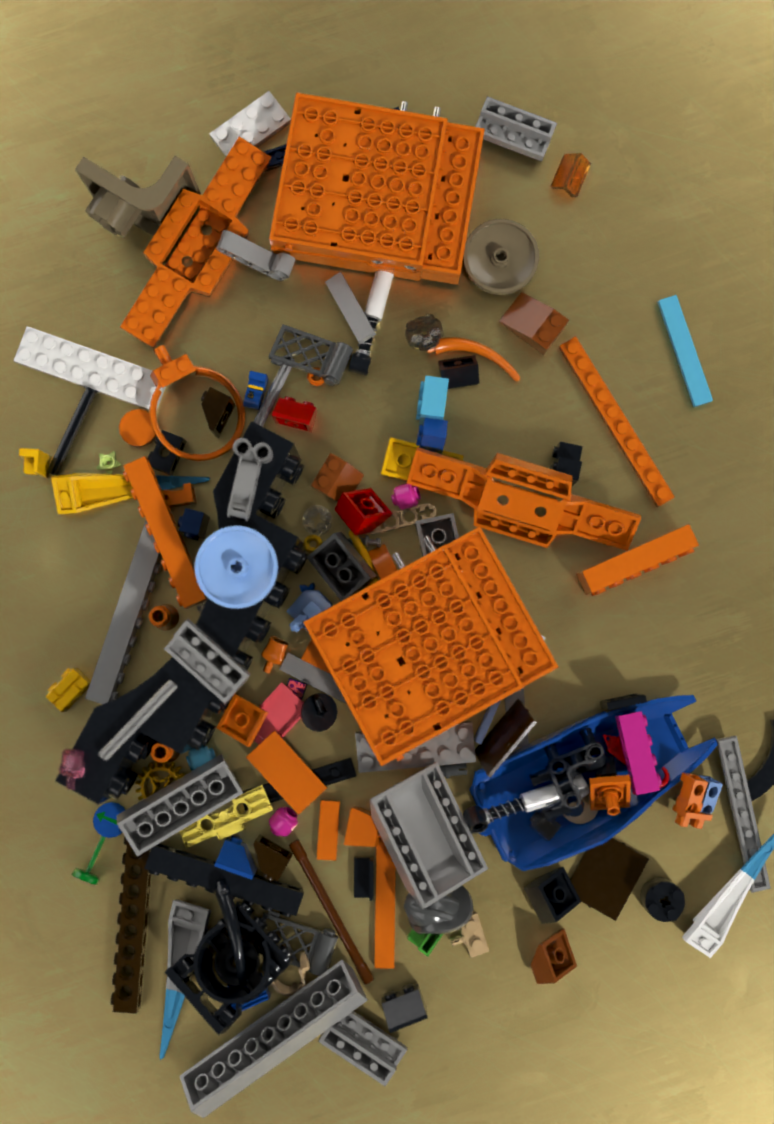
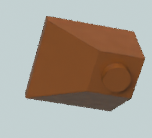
M560 929L538 945L531 962V968L537 984L556 983L577 967L565 929Z

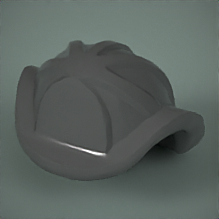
M460 886L425 909H421L410 893H408L404 902V909L409 923L416 933L445 934L454 932L468 923L473 913V901L468 890L464 886Z

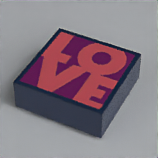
M289 678L287 687L303 700L308 684Z

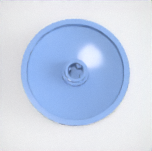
M229 526L214 532L203 542L195 560V575L203 593L216 604L233 609L246 608L259 603L274 587L278 575V559L273 546L262 534L244 526Z

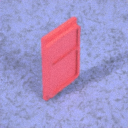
M283 682L259 706L269 713L254 739L258 745L274 730L283 738L301 719V709L304 701Z

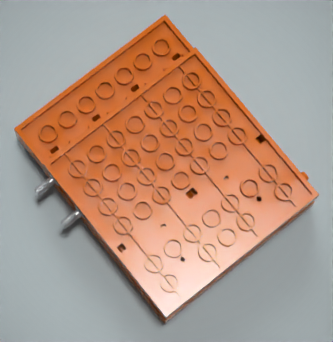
M296 92L269 237L270 245H272L271 251L275 254H289L298 261L374 274L376 271H386L394 274V277L415 281H420L421 278L458 285L485 129L447 122L448 118L440 117V107H434L433 116L407 112V101H402L401 109L396 110Z
M481 527L438 549L435 548L429 536L423 537V541L430 552L429 554L405 566L399 553L396 552L392 557L399 568L398 571L303 622L381 766L394 759L397 761L405 758L403 754L559 668Z

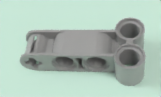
M240 438L233 444V450L240 459L227 517L235 516L248 521L262 463L266 464L272 460L273 451L266 443H258L253 448L247 439ZM242 444L248 445L246 453H239L238 451ZM261 449H268L266 457H258V452Z

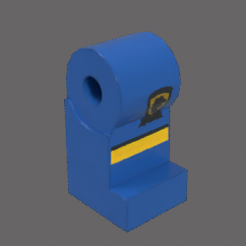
M250 371L244 407L259 410L264 399L268 376L267 374Z

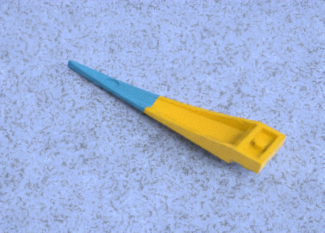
M73 473L55 475L51 478L58 514L78 513L133 498L130 491L133 489L130 482L127 483L123 474ZM155 475L162 490L183 487V484L187 483L197 484L210 480L209 477Z

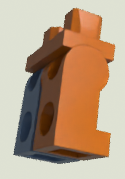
M682 772L680 778L683 781L682 789L676 798V804L672 808L677 813L675 823L682 827H688L689 824L692 827L702 829L705 820H712L713 815L711 813L714 811L723 784L710 776Z

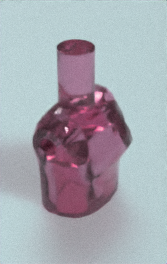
M65 749L62 751V762L59 768L60 774L67 776L66 788L69 790L75 789V778H80L84 774V752L76 749Z

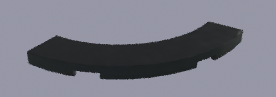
M774 719L770 720L772 736L769 754L758 771L750 779H747L751 801L762 796L774 785Z

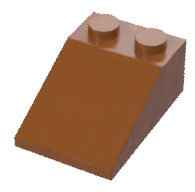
M523 292L519 294L499 320L500 324L543 356L569 322V319L554 308Z

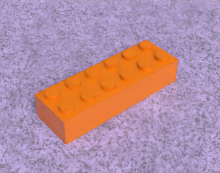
M690 524L576 575L585 595L591 593L592 596L605 592V587L607 586L614 588L623 584V579L625 578L628 581L641 576L640 571L646 573L659 568L658 563L664 565L677 560L676 555L680 558L695 552L694 547L699 546Z

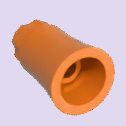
M163 604L154 607L149 612V620L158 629L168 631L178 624L179 613L174 606ZM162 613L164 614L163 620L160 619Z
M158 741L151 748V757L160 763L173 762L180 755V753ZM162 748L166 750V754L162 753Z

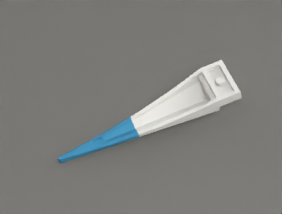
M774 834L693 919L694 923L682 936L685 942L709 958L724 943L743 900L773 851Z

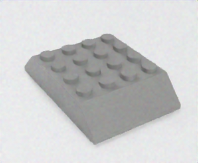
M437 762L369 799L371 817L406 890L421 909H425L488 870Z

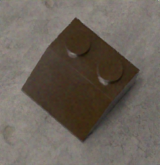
M210 387L208 391L203 393L201 405L210 431L215 437L219 438L236 405L230 396Z
M259 834L253 845L260 871L264 873L263 876L266 879L279 881L293 853Z

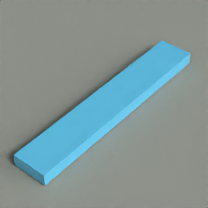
M677 295L659 300L657 303L693 407L712 402L713 399Z

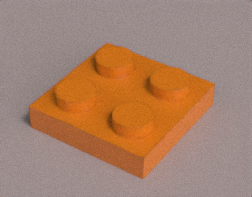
M234 694L216 728L245 746L250 747L269 712L242 696Z

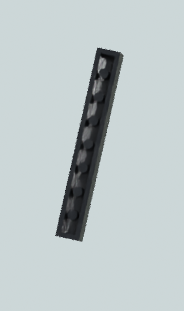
M161 843L151 848L144 868L150 874H163L172 881L182 880L191 887L201 886L210 893H215L216 883L223 881L224 885L230 886L233 899L235 897L243 899L242 902L244 901L248 905H254V903L261 905V908L267 911H272L273 909L280 911V914L286 917L296 916L304 895L302 888L276 880L270 881L258 874H255L251 880L215 867L216 861Z

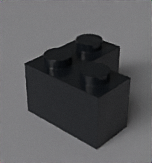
M559 442L553 448L552 457L555 459L549 469L572 475L573 486L579 480L582 465L580 458L583 446Z

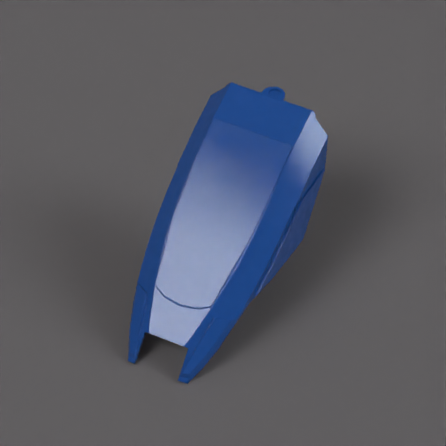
M694 695L649 700L646 703L626 706L609 712L603 711L584 718L512 752L491 778L487 776L483 768L475 771L473 783L469 790L476 806L490 809L491 806L496 807L499 803L505 804L506 801L511 802L514 798L519 799L522 793L552 784L553 781L549 780L533 786L529 774L546 769L548 757L543 747L548 745L551 750L550 744L555 743L559 756L584 747L585 744L579 732L584 729L587 735L586 728H591L595 740L604 748L605 756H613L607 751L608 748L603 734L617 737L619 732L615 716L642 711L648 722V726H645L647 734H650L652 739L651 753L655 754L657 765H655L656 773H659L661 780H663L664 772L662 767H665L669 772L668 783L661 787L659 791L634 795L631 788L629 808H620V813L614 816L609 815L607 809L598 810L596 816L584 824L573 823L567 820L564 815L547 821L543 809L555 805L552 804L528 813L525 810L524 812L521 810L516 812V814H509V817L504 816L501 819H495L494 822L488 824L485 831L479 834L481 836L491 835L502 860L510 862L522 871L550 866L604 844L643 814L655 800L680 782L682 772L689 774L693 772L718 746L714 737L689 748L672 715L673 712L697 702ZM595 754L592 757H599L600 754ZM614 757L617 775H628L627 767ZM558 768L555 772H560L563 768ZM595 771L582 773L588 787L589 778H595Z

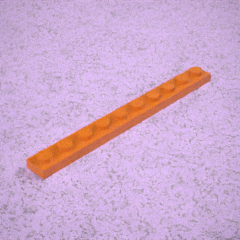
M575 336L559 346L560 351L656 507L674 498L675 496L577 337Z

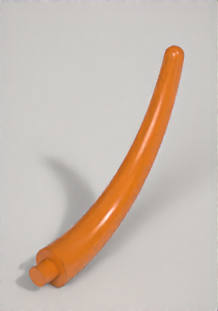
M447 337L432 340L431 345L426 347L428 354L432 352L437 355L447 351H467L481 355L500 366L514 381L520 380L519 374L507 360L479 342L465 338Z

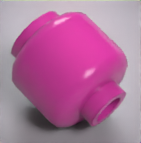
M405 483L394 488V495H391L394 506L398 505L400 509L405 510L417 506L421 495L418 487Z
M289 807L278 808L269 819L270 830L276 836H288L298 824L296 812Z

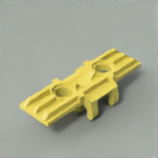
M263 784L233 799L231 807L218 813H209L179 831L185 847L188 848L214 836H217L219 840L226 839L230 835L246 830L247 828L244 823L272 811L273 808ZM245 803L248 807L247 813L241 814L238 804ZM203 819L211 821L212 826L209 830L202 828L201 821Z

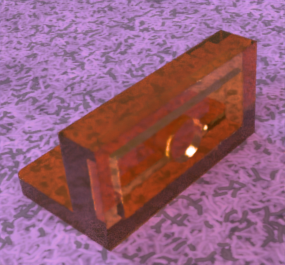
M582 153L564 154L552 181L551 188L564 189L571 197H578L591 163Z

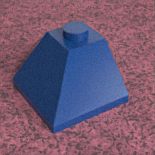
M227 837L214 866L252 880L258 868L247 844L243 843L239 837Z

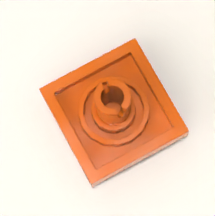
M617 775L589 778L590 810L607 809V813L614 816L620 813V808H629L630 776Z

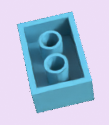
M425 376V381H421L416 420H419V425H423L424 418L444 419L448 378Z

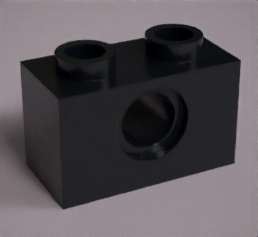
M162 430V434L170 444L181 451L184 450L187 442L184 438ZM156 437L155 449L148 456L149 462L153 469L173 476L180 457L171 451L168 456L162 457V451L166 447Z

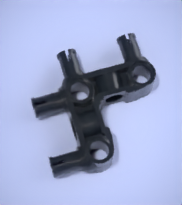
M586 728L587 735L584 729L579 732L585 744L584 747L560 756L555 743L550 744L551 750L548 745L543 747L548 757L546 769L529 774L533 786L549 780L553 781L559 795L560 803L543 809L547 821L562 815L577 817L583 813L582 798L578 787L573 783L574 778L581 773L592 772L601 768L606 763L604 748L595 740L591 728ZM595 754H600L599 757H592ZM558 768H563L562 771H560V772H555L556 769H558ZM572 802L578 803L574 807L569 806Z

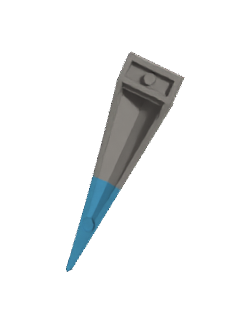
M178 899L173 900L168 919L167 969L173 966L184 954H195L199 942L208 932L207 927L211 915L210 909ZM168 976L160 1060L165 1056L185 998Z

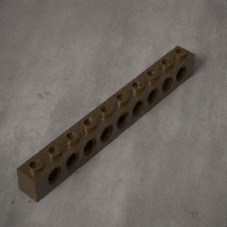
M124 836V845H127L126 853L123 854L122 858L125 871L121 875L123 892L119 896V905H122L117 918L120 931L116 935L118 952L114 956V965H117L112 979V984L115 985V992L111 995V1005H113V1012L137 1014L141 1008L152 876L144 868L151 849L137 856ZM133 865L140 867V874L133 872ZM131 885H136L139 888L138 894L131 891ZM130 905H134L137 908L136 914L130 912ZM128 925L134 926L136 933H130L127 928ZM126 946H132L134 953L127 952ZM124 966H130L132 973H127ZM123 986H128L131 993H125Z

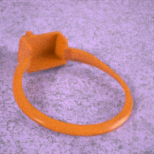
M164 345L158 346L154 349V352L162 366L153 370L150 375L156 389L149 406L151 425L157 438L169 451L184 459L207 461L224 455L233 448L234 442L240 438L244 429L245 408L238 390L231 381L217 371L194 366L187 354L172 360ZM193 372H196L195 376L207 377L222 384L230 392L237 406L238 422L232 438L225 446L208 454H189L177 449L164 437L157 422V403L162 393L159 389Z

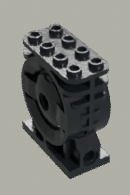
M238 901L235 904L241 935L251 938L260 947L263 956L262 970L265 972L263 976L258 971L260 955L256 947L250 941L242 939L246 967L245 986L251 993H248L244 988H228L215 976L213 970L214 954L209 949V946L216 951L214 964L219 978L226 984L239 986L237 970L233 965L234 955L230 938L224 933L227 930L224 917L204 935L197 946L195 954H184L173 966H170L164 972L218 1035L225 1033L242 1015V1004L250 1002L262 994L294 962L292 958L294 953L287 946L283 947L279 943L281 941L279 936L274 931L269 932L266 929L268 924L261 917L255 916L253 914L255 910L244 901ZM194 974L202 991L190 980ZM208 996L224 1004L217 1010L208 1000ZM236 1003V1010L231 1006Z

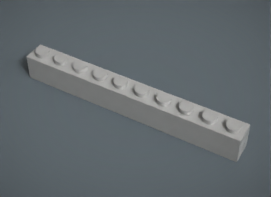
M147 520L145 521L85 699L100 704L108 703L118 697L119 692H117V688L124 680L125 673H123V670L130 662L131 655L129 653L131 647H134L136 644L137 636L135 635L137 629H140L143 624V618H141L143 611H146L149 606L150 600H148V596L155 588L156 582L154 579L156 574L160 573L162 567L160 563L162 555L155 550L153 542L156 541L153 535L150 536L146 529Z

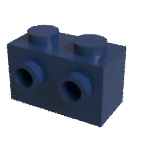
M185 508L183 516H180L178 521L179 531L184 533V537L198 541L199 538L204 539L210 517L204 512Z

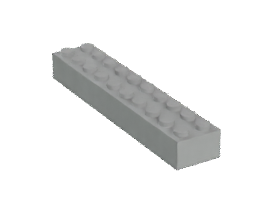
M344 960L339 961L181 1074L179 1077L190 1111L202 1118L206 1117L368 1001L353 968Z

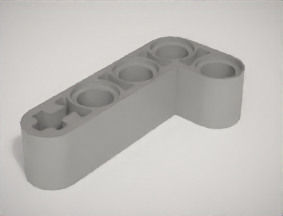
M223 230L216 247L220 253L279 281L289 278L296 260L293 256L286 253L275 254L227 230Z

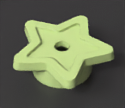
M114 451L107 455L99 454L98 470H105L108 474H112L114 468L121 466V463L116 460V453Z

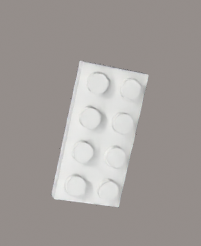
M268 91L209 134L225 157H227L239 136L255 147H259L291 123V118L271 92Z

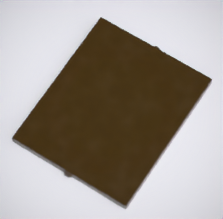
M520 699L515 701L484 738L482 744H479L475 749L480 765L490 778L537 723L530 714L529 709L525 707Z
M611 838L604 844L585 851L570 880L581 902L616 921L649 858L629 848L625 843Z

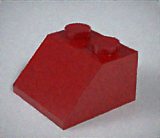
M285 396L284 399L279 397L272 412V417L277 424L312 432L317 415V407L311 402L303 401V403H299L292 397Z
M372 488L343 492L334 509L355 536L370 533L393 514Z

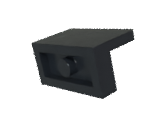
M475 355L438 361L441 378L449 379L448 389L480 383L479 367Z
M354 857V898H369V901H373L374 857Z

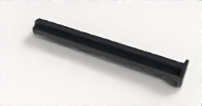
M84 386L85 392L47 470L49 474L54 476L58 475L95 395L99 394V392L87 386Z

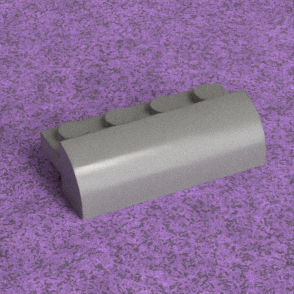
M487 96L475 127L485 129L484 140L542 162L557 123Z
M187 619L174 634L173 639L164 648L165 651L224 704L232 698L251 675L190 619Z
M355 1011L323 1032L318 1041L384 1086L387 1085L395 1073L398 1063L407 1051L406 1045Z

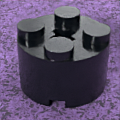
M656 877L645 883L640 893L642 905L654 919L661 922L676 921L685 907L684 893L677 885L667 878Z

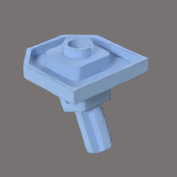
M319 590L303 591L286 611L294 618L289 624L290 630L298 632L304 628L308 632L303 622L332 607V603Z

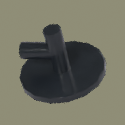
M316 693L308 697L301 709V718L305 726L317 732L329 729L337 718L336 703L327 694Z

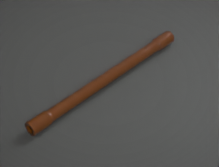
M299 839L289 844L292 853L300 863L350 955L364 985L369 984L374 980L369 967L362 959L312 867Z

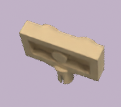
M474 912L468 923L461 928V935L450 938L452 946L464 943L471 958L489 952L478 913Z

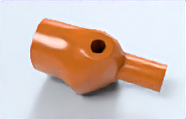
M276 636L269 637L268 643L262 652V657L267 660L263 669L264 672L270 673L273 664L279 665L282 663L285 651L289 645L285 640Z

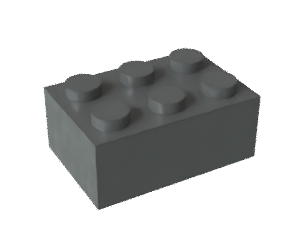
M342 532L333 533L306 557L341 601L358 593L377 577Z

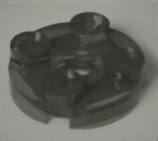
M426 314L406 324L405 336L409 346L419 348L422 351L436 347L440 343L439 339L444 335L441 322L433 314ZM427 331V334L423 335L422 332Z

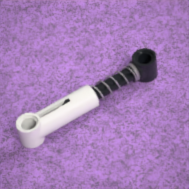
M386 271L375 272L364 312L374 331H377L376 325L378 321H382L394 274ZM374 336L362 344H358L359 348L351 357L350 372L367 376L371 363L370 347L373 345L372 340L375 338Z
M582 773L576 775L573 783L578 787L581 798L588 795L589 787ZM554 783L522 793L519 799L514 798L513 801H506L505 804L499 803L498 806H491L490 809L471 806L463 812V817L470 833L478 834L485 831L488 824L494 822L495 819H501L504 816L509 817V814H516V812L521 810L523 812L525 810L528 813L558 803L560 798Z

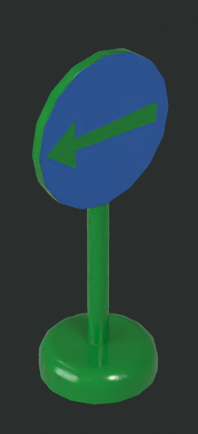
M105 803L94 813V828L101 835V838L87 869L76 868L73 870L72 876L94 885L98 884L99 877L91 873V870L105 838L117 837L122 834L121 829L117 825L116 815L125 811V808L119 803Z

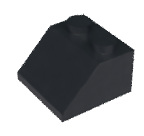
M564 867L536 878L524 888L541 924L557 923L581 903Z
M411 983L405 985L402 988L403 990L398 992L390 991L382 998L381 1004L390 1033L428 1018L427 1006L418 984L413 985Z

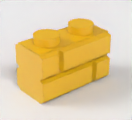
M68 668L61 675L63 679L58 684L56 682L53 683L47 690L49 693L46 695V698L60 712H66L89 688L91 680L78 668Z

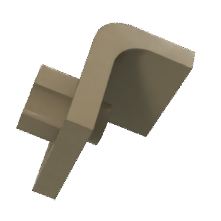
M174 156L158 182L147 188H140L136 183L123 175L116 177L85 157L82 158L75 169L93 197L85 210L87 214L102 225L104 229L122 237L126 236L133 224L154 236L183 189L201 195L189 164L177 156Z

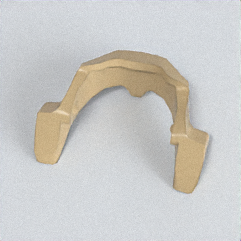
M306 953L300 954V967L298 968L301 976L300 983L294 982L291 986H287L276 979L272 985L277 993L290 997L305 986V972L310 970Z

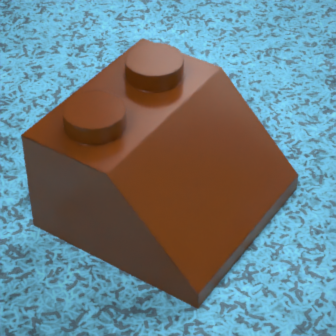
M330 453L311 487L338 503L343 492L356 490L364 474L348 462Z

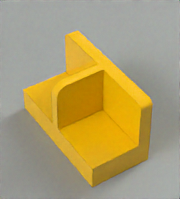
M19 448V456L24 458V473L48 478L49 473L47 470L49 468L50 455L39 449Z

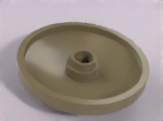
M494 219L479 225L470 234L465 244L463 264L469 279L478 288L495 295H507L521 290L531 281L537 270L539 249L535 238L523 225L508 219Z

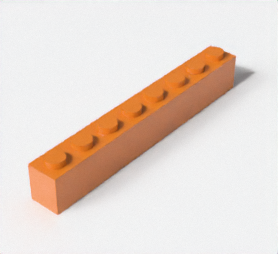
M144 456L123 465L125 469L123 475L127 483L130 482L133 488L130 490L135 500L138 499L140 507H138L140 515L147 520L146 529L149 535H153L156 541L153 542L157 553H161L163 557L161 564L165 571H169L171 576L168 578L170 585L173 589L176 588L178 592L176 598L179 605L189 609L207 601L208 597L203 593L197 582L195 566L149 459Z

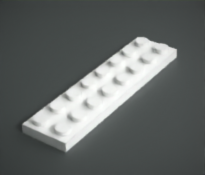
M28 326L13 360L15 363L83 387L87 386L99 393L149 410L150 401L156 389L150 377L152 373L150 369ZM166 387L159 389L162 393L157 403V409Z

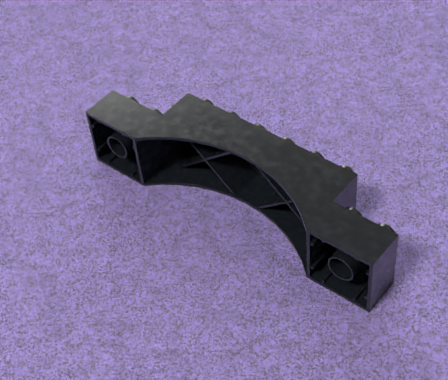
M252 421L242 438L247 439L253 448L258 443L268 444L273 451V458L269 463H262L249 520L245 521L244 518L227 517L240 459L234 452L213 490L218 516V529L229 526H244L262 534L271 543L277 555V579L270 593L259 603L250 607L240 609L227 608L216 604L208 598L195 624L245 670L249 669L253 661V657L246 653L251 642L262 643L272 625L270 621L264 619L271 605L280 609L289 594L290 588L283 584L290 571L298 575L307 560L306 557L309 555L302 549L303 542L298 536L266 520L268 516L274 519L279 516L286 502V499L282 497L281 491L286 482L293 486L296 484L304 469V465L301 464V458L294 443ZM242 444L238 449L239 453H246L248 445ZM265 448L258 452V457L260 458L268 455V449ZM172 657L152 677L137 688L113 701L94 708L55 781L96 804H100L110 798L117 800L122 793L128 794L137 779L138 774L131 771L134 763L137 764L141 758L146 760L156 741L180 754L193 748L200 750L202 746L206 747L216 729L215 725L209 723L213 713L225 712L231 699L224 704ZM172 680L177 685V689L108 760L102 759L99 752L167 681Z

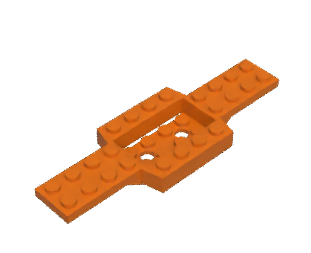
M239 136L203 195L185 189L182 190L143 252L144 256L156 267V270L121 324L120 328L154 349L179 307L191 291L208 297L211 296L233 260L216 249L223 230H227L245 239L249 235V230L237 219V216L270 163L271 156ZM198 207H200L198 214L194 218L193 222L189 226L188 230L184 234L183 238L179 242L178 246L174 250L168 262L165 265H163L165 259L169 255L170 251L174 247L175 243L179 239L180 235L184 231L185 227L189 223ZM203 226H210L212 233L204 235L201 232ZM186 256L193 260L192 265L189 267L182 264V259Z
M417 447L406 483L462 500L474 508V526L545 548H548L558 534H573L628 551L641 521V515L571 494L572 475L497 453L489 466L485 468ZM492 477L507 482H511L520 486H524L533 490H537L543 493H547L556 497H560L563 499L558 500L556 498L541 495L537 492H531L528 490L521 489L517 486H511L500 481H495ZM505 495L509 501L506 504H501L497 498ZM543 507L546 509V513L538 515L535 513V509Z

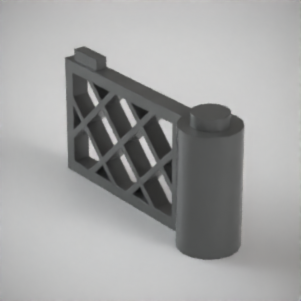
M282 324L269 354V359H271V363L282 367V364L322 377L326 384L334 386L340 383L353 348L346 343H335ZM284 332L292 333L294 339L285 342L283 339ZM305 338L309 339L312 345L302 348L299 341ZM297 342L300 350L290 353L287 346ZM326 345L329 346V350L320 354L317 347ZM283 347L287 352V355L282 357L275 355L276 351ZM315 349L318 356L308 359L305 352ZM302 353L305 361L301 363L294 362L292 357ZM320 360L322 364L320 371L313 369L310 363Z
M273 910L268 911V913L264 912L262 919L265 922L267 918L275 921L277 928L273 931L279 930L284 940L280 944L285 943L294 953L292 957L294 962L291 965L300 967V961L297 960L295 954L304 949L309 960L310 970L308 971L310 973L320 976L329 969L338 940L334 930L324 928V931H320L282 918L279 912ZM291 926L296 934L287 939L282 928ZM305 932L314 934L312 942L305 945L301 934ZM298 937L302 947L293 951L288 941ZM255 942V943H254V946H255L256 949L258 950L259 954H262L261 949L258 947V944Z

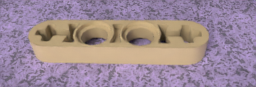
M425 503L405 510L393 511L392 516L396 518L394 526H387L384 521L383 526L385 529H381L380 525L375 528V531H371L368 534L375 535L415 525V522L419 521L416 509H419V513L424 512L426 507L429 510H433L430 517H427L426 514L420 515L421 520L435 517L436 508L430 503ZM406 512L414 513L415 519L412 522L405 521L404 514Z

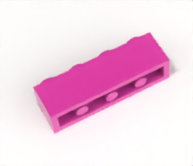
M642 711L615 716L633 794L641 795L659 791V785H662L659 773H656L655 770L657 760L655 754L651 753L652 739L646 731L645 726H648L645 714L643 715Z

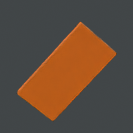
M276 730L246 756L298 815L328 788Z

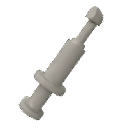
M368 535L365 538H360L365 548H368L369 545L381 547V538H376V540L369 539ZM349 538V539H348L349 542H350L352 545H354L353 542H352V540Z

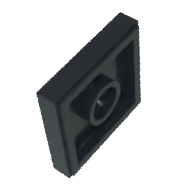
M635 693L601 700L600 705L602 709L612 710L646 703L647 699L646 695Z

